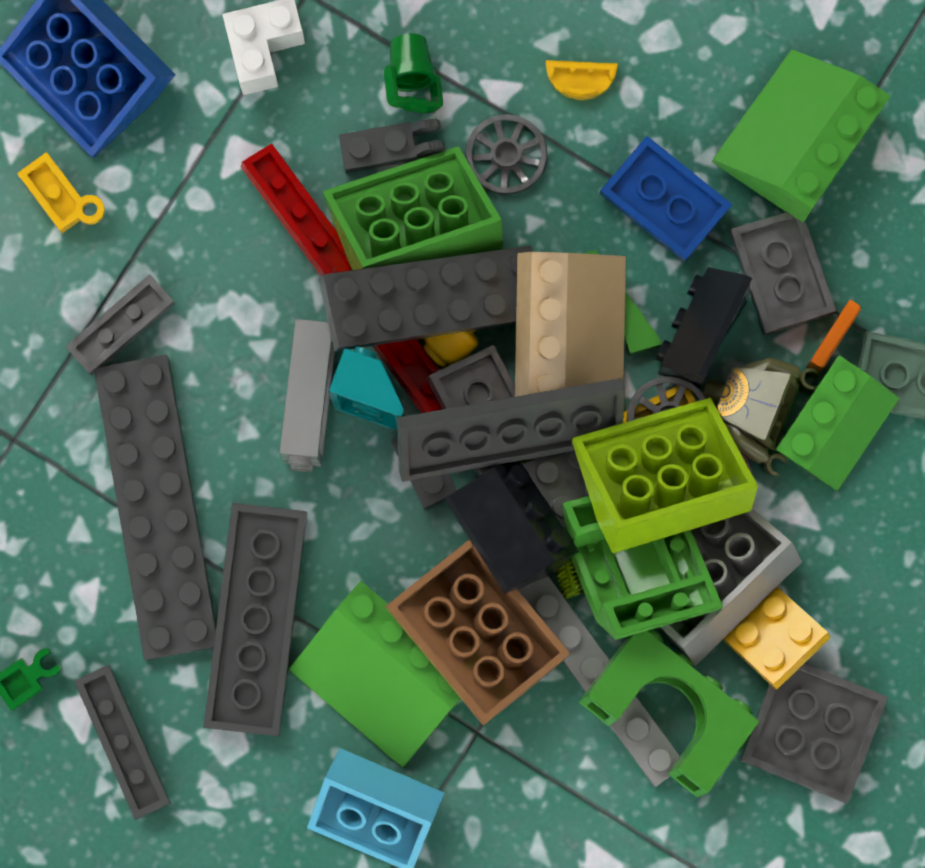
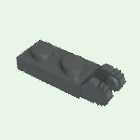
M437 118L421 120L413 124L406 122L340 134L339 141L345 173L417 160L418 157L444 151L445 145L441 140L424 142L415 146L413 138L415 135L438 131L441 128L440 120Z

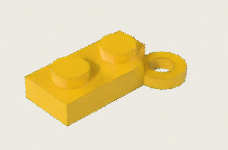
M47 152L17 173L62 234L79 221L87 225H94L103 219L105 206L102 200L95 195L80 197ZM87 204H95L97 206V211L94 215L87 216L84 214V207Z

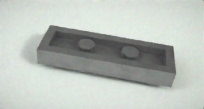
M149 274L65 347L92 376L95 374V370L109 362L173 307L175 302Z

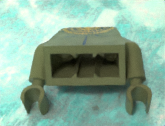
M771 357L748 363L744 368L734 367L730 372L727 383L710 379L704 388L703 394L706 398L711 397L713 403L718 404L717 410L740 453L757 464L762 462L763 469L768 475L780 476L779 473L771 469V461L777 458L783 464H787V459L781 454H769L768 449L775 450L797 391L810 393L816 389L815 386H810L805 382V375L817 378L819 372L815 368H807L801 372L798 366Z

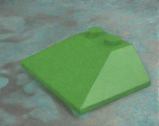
M589 496L562 504L565 530L579 550L571 558L596 622L615 640L722 609V602L691 530L612 553L597 522Z

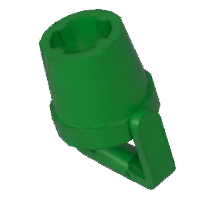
M412 33L393 38L390 42V65H387L384 69L388 104L410 112L422 114L435 113L443 106L440 75L435 73L426 38ZM429 87L431 101L410 96H399L398 91L414 92Z

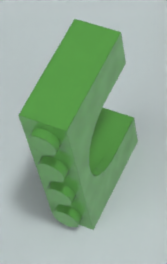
M651 629L627 636L580 699L579 703L609 726L619 720L644 685L662 683L681 691L693 707L696 726L691 742L671 768L668 775L697 798L709 793L757 726L759 720L752 715L753 711L747 704L738 699L733 700L722 691V685L717 680L708 675L703 676L694 669L693 662L686 655L680 652H673L664 645L663 638L656 631Z

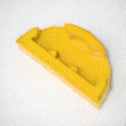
M546 60L545 66L547 78L555 90L567 98L581 101L594 99L608 90L615 80L618 63Z

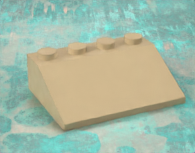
M560 252L518 253L515 397L621 378L623 382L626 256Z

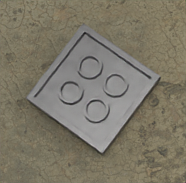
M804 663L777 690L770 684L768 685L756 717L759 723L749 735L740 761L848 804L888 697Z

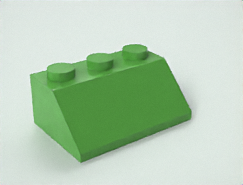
M839 355L775 451L784 455L788 460L835 491H838L900 398L872 376Z

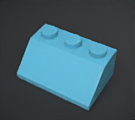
M339 748L325 776L307 828L396 867L414 868L445 793Z

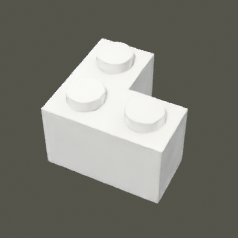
M277 0L222 14L243 95L278 87L270 53L305 44L295 0Z

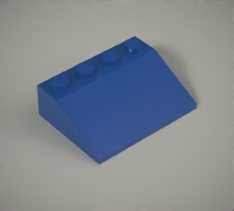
M36 0L0 47V64L92 158L96 157L158 98L176 75L103 0Z

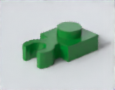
M45 648L38 651L33 658V663L29 666L23 658H20L0 672V696L11 711H15L45 690L39 682L40 679L43 677L53 678L62 671L63 668L59 664L50 670L44 669L42 663L44 658L52 653L50 649Z

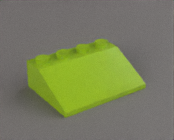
M711 397L580 435L572 439L597 522L612 553L752 510L758 485Z

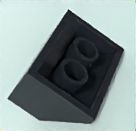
M707 267L703 277L696 274L687 292L693 299L688 309L680 307L671 326L677 329L672 343L664 340L655 359L662 363L658 373L664 376L685 379L700 388L752 280L751 277Z
M521 461L495 466L445 499V502L505 594L555 574L579 552Z

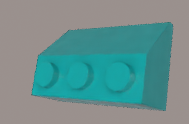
M358 346L355 347L354 351L344 348L329 389L335 410L397 431V418L405 416L404 408L382 362L375 359L377 354Z

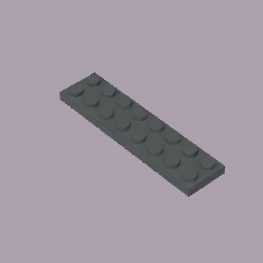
M166 354L99 367L94 373L144 660L150 661L214 648L216 622L169 357Z

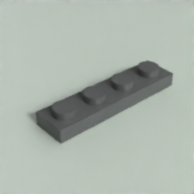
M107 665L74 680L134 819L137 820L170 805L171 801L111 666Z

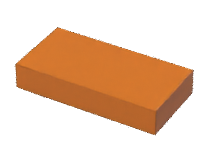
M852 300L848 301L806 368H815L819 373L823 370L861 310L860 305Z

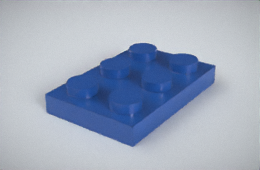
M648 136L643 139L600 190L601 196L684 263L732 207V203Z

